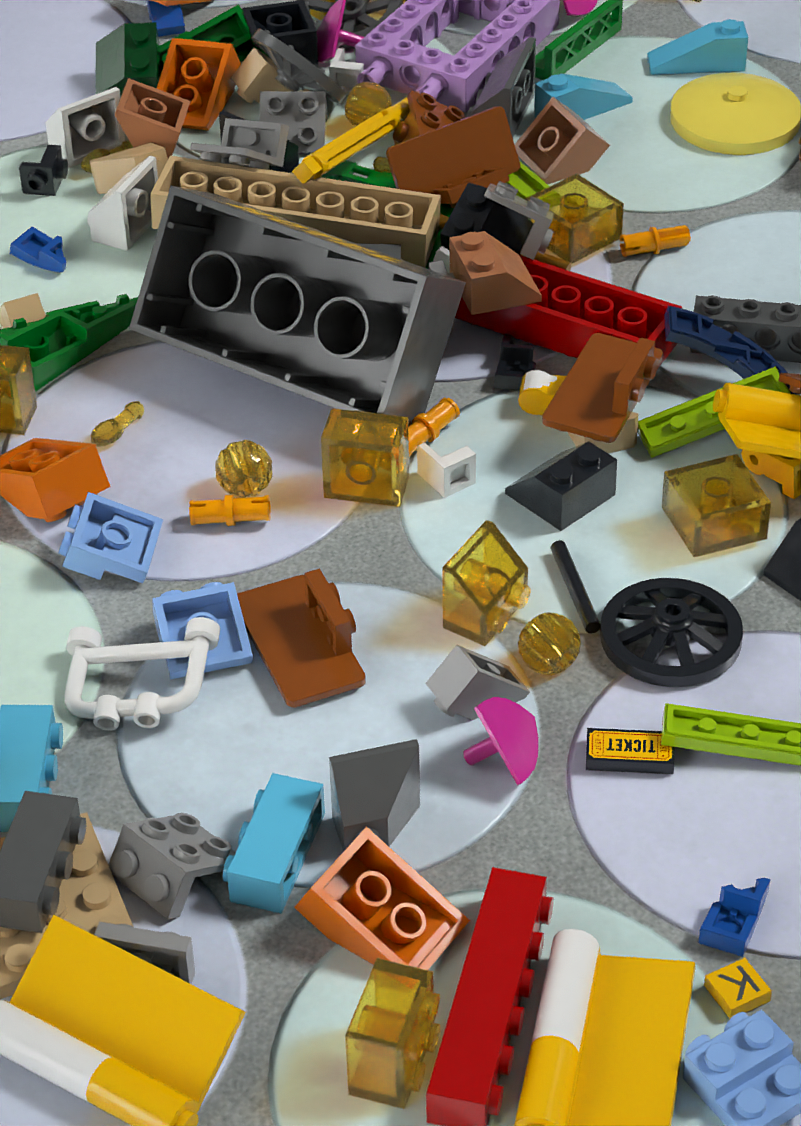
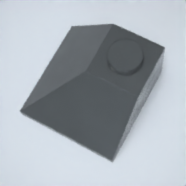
M417 739L329 757L332 819L343 852L366 826L385 844L390 846L420 807V764Z

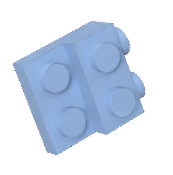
M88 492L83 506L75 504L67 527L74 529V532H65L58 554L65 556L62 567L101 580L104 570L143 583L149 570L163 519Z
M211 582L203 585L200 589L186 592L171 590L161 594L159 597L152 598L153 616L160 642L184 641L187 623L193 618L204 617L218 623L220 626L218 645L213 650L208 651L204 673L253 662V655L234 582L227 584ZM189 657L165 659L170 680L186 677Z
M762 1009L750 1017L746 1012L737 1013L727 1022L723 1033L713 1039L706 1034L701 1035L688 1046L684 1060L683 1079L726 1126H781L801 1113V1063L792 1055L794 1042Z

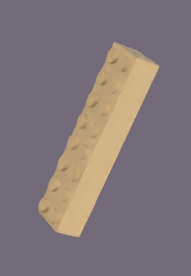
M177 156L169 157L150 193L152 229H158L170 186L217 194L353 243L401 245L402 260L426 268L440 226L441 195L320 177L312 179L303 185L293 173Z

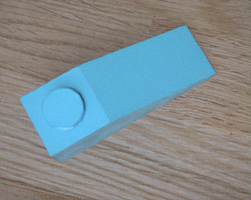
M728 19L722 22H712L647 52L650 74L745 71L748 35L744 21Z
M568 74L552 75L548 79L535 83L534 117L538 116L552 97L573 110L583 120L630 104L633 97L614 82Z

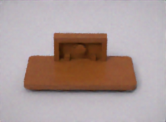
M410 91L407 96L410 113L403 122H399L395 127L393 140L395 145L464 119L465 115L459 108L452 105L445 106L427 93L420 94Z
M495 106L393 145L386 150L387 160L396 189L441 195V204H450L451 208L456 206L468 182L488 188L489 184L497 186L499 181L504 183L510 181L508 175L520 169V161L504 108L501 106Z
M601 333L593 334L543 413V425L596 441L614 442L637 402L642 400L648 383L654 379L658 366L662 361L663 351L655 348V341L640 338L638 343Z
M320 568L306 572L304 575L294 576L237 593L246 631L289 707L302 706L365 685V672L352 652L351 634L356 632L353 614L350 609H343L336 585L333 582H327Z

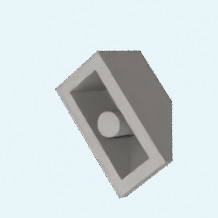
M459 645L454 647L426 682V685L436 696L434 703L441 711L451 717L458 714L471 720L479 718L474 707L487 699L500 697L518 702L525 699L530 693L509 666Z

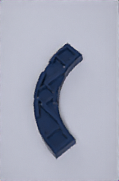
M668 305L664 314L666 341L678 343L705 353L732 369L743 379L776 367L779 373H788L769 353L741 333L735 331L731 334L713 325L714 320L707 316Z

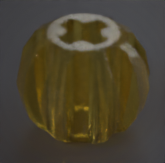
M368 81L359 83L350 91L347 97L345 116L356 127L383 109L392 106L391 96L384 87L377 83Z
M251 440L229 443L227 448L221 450L215 461L216 479L225 492L237 498L259 495L263 489L267 488L273 476L272 459L264 447Z
M551 612L542 613L530 620L521 631L518 642L519 653L527 667L536 673L550 676L561 673L571 666L579 655L581 647L580 634L573 622L563 615Z

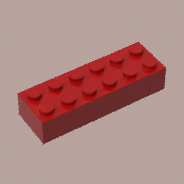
M519 255L542 295V302L471 315L461 297L455 318L470 324L478 325L503 335L510 334L514 338L574 358L579 357L590 337L595 333L638 343L640 338L655 341V348L663 351L659 368L678 344L666 341L664 314L668 305L682 308V306Z

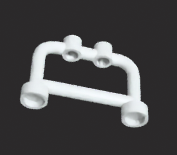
M197 617L188 621L184 641L101 647L102 636L97 630L84 626L71 629L66 645L68 653L73 656L65 689L66 707L70 713L78 718L94 719V725L102 730L111 731L117 729L120 717L134 716V722L141 727L153 728L158 726L161 714L182 711L190 706L198 697L202 686L207 653L218 645L220 626L212 619ZM189 657L184 687L173 696L161 697L153 692H143L138 695L137 699L121 700L113 695H102L95 702H84L81 699L88 664Z

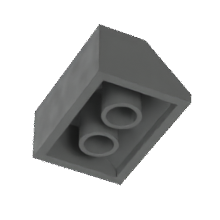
M529 37L497 62L492 73H488L486 76L484 89L478 91L476 105L470 107L468 117L492 107L501 106L505 110L511 134L514 138L535 95L536 38Z

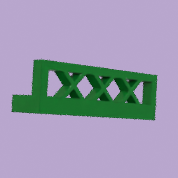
M623 0L605 1L544 47L536 55L535 78L545 80L552 75L565 74L622 30Z

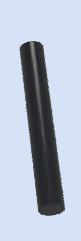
M562 540L555 541L550 549L585 631L589 634L596 633L600 630L601 624L566 543Z

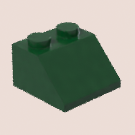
M156 22L124 23L96 42L95 95L117 87L120 90L121 97L128 78L157 89L160 79V43Z

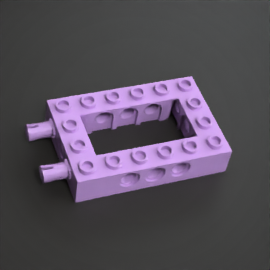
M407 0L355 45L356 63H363L364 71L357 76L358 85L364 91L367 88V92L373 91L379 85L405 94H409L410 91L420 94L427 93L437 102L445 106H455L466 113L471 106L476 104L478 91L484 89L487 74L492 73L501 58L529 37L536 38L537 46L559 25L560 0ZM459 12L474 16V19L491 21L455 55L441 52L436 48L426 47L435 37L439 38L442 35V31L448 25L455 23L459 19Z

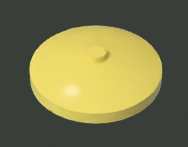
M718 73L694 79L679 88L671 101L670 121L678 135L699 148L730 155L759 154L777 149L787 144L796 136L801 125V103L791 90L774 80L746 73Z

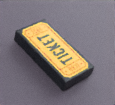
M587 728L586 770L674 774V747L661 745L662 731Z

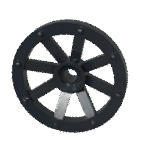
M656 578L632 584L613 596L602 613L600 639L607 657L627 675L649 684L665 687H686L705 683L726 672L734 664L741 651L743 624L737 609L724 595L711 587L695 581L679 578ZM650 600L655 607L635 605ZM698 605H701L710 610L712 613L692 610L696 608ZM619 619L645 620L618 634L616 632V625ZM701 626L725 628L727 633L726 642H721ZM649 634L653 637L642 658L634 655L625 647ZM690 638L694 639L714 655L704 661L695 663L688 641ZM664 646H675L681 666L655 664Z

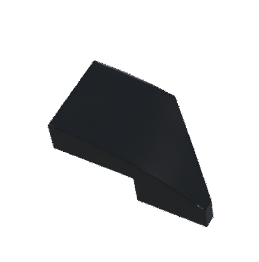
M504 334L500 345V360L495 372L494 388L520 391L522 377L527 372L536 370V363L533 361L534 347L528 344L516 345L514 344V336Z

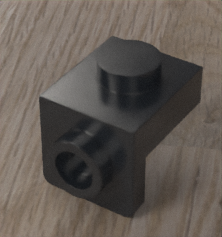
M48 144L40 163L21 162L19 173L24 194L56 195L62 179H66L68 174L67 159L62 157L61 145Z

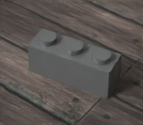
M32 791L24 792L0 850V927L42 933L48 916L55 915L59 905L61 882L63 879H69L73 867L74 848L76 845L83 843L86 833V819L80 817L78 798Z

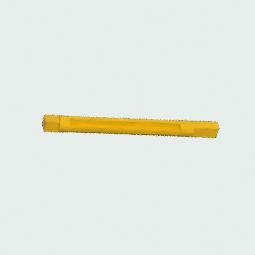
M405 98L394 106L383 109L306 156L292 172L303 185L312 179H317L392 132L397 124L401 121L403 122L410 113L408 99Z

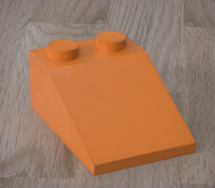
M172 38L157 89L191 101L182 128L210 130L219 116V112L223 110L234 93L236 84L231 77L239 68L241 62L232 44Z
M33 438L0 455V496L27 517L44 519L45 522L59 520L67 515V509L75 506V504L83 505L88 492L98 495L97 493L110 487L96 445L92 443Z
M367 826L294 907L328 939L411 987H414L470 922L461 911Z

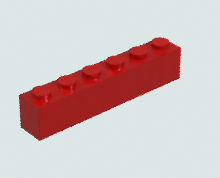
M492 867L426 1092L427 1123L441 1126H487L490 1115L498 1116L500 1113L504 1087L498 1085L500 1076H509L514 1057V1046L509 1045L511 1035L520 1036L524 1020V1007H519L522 997L530 998L534 970L529 969L532 960L540 961L544 943V933L539 932L541 924L549 925L553 911L554 898L546 896L547 877Z

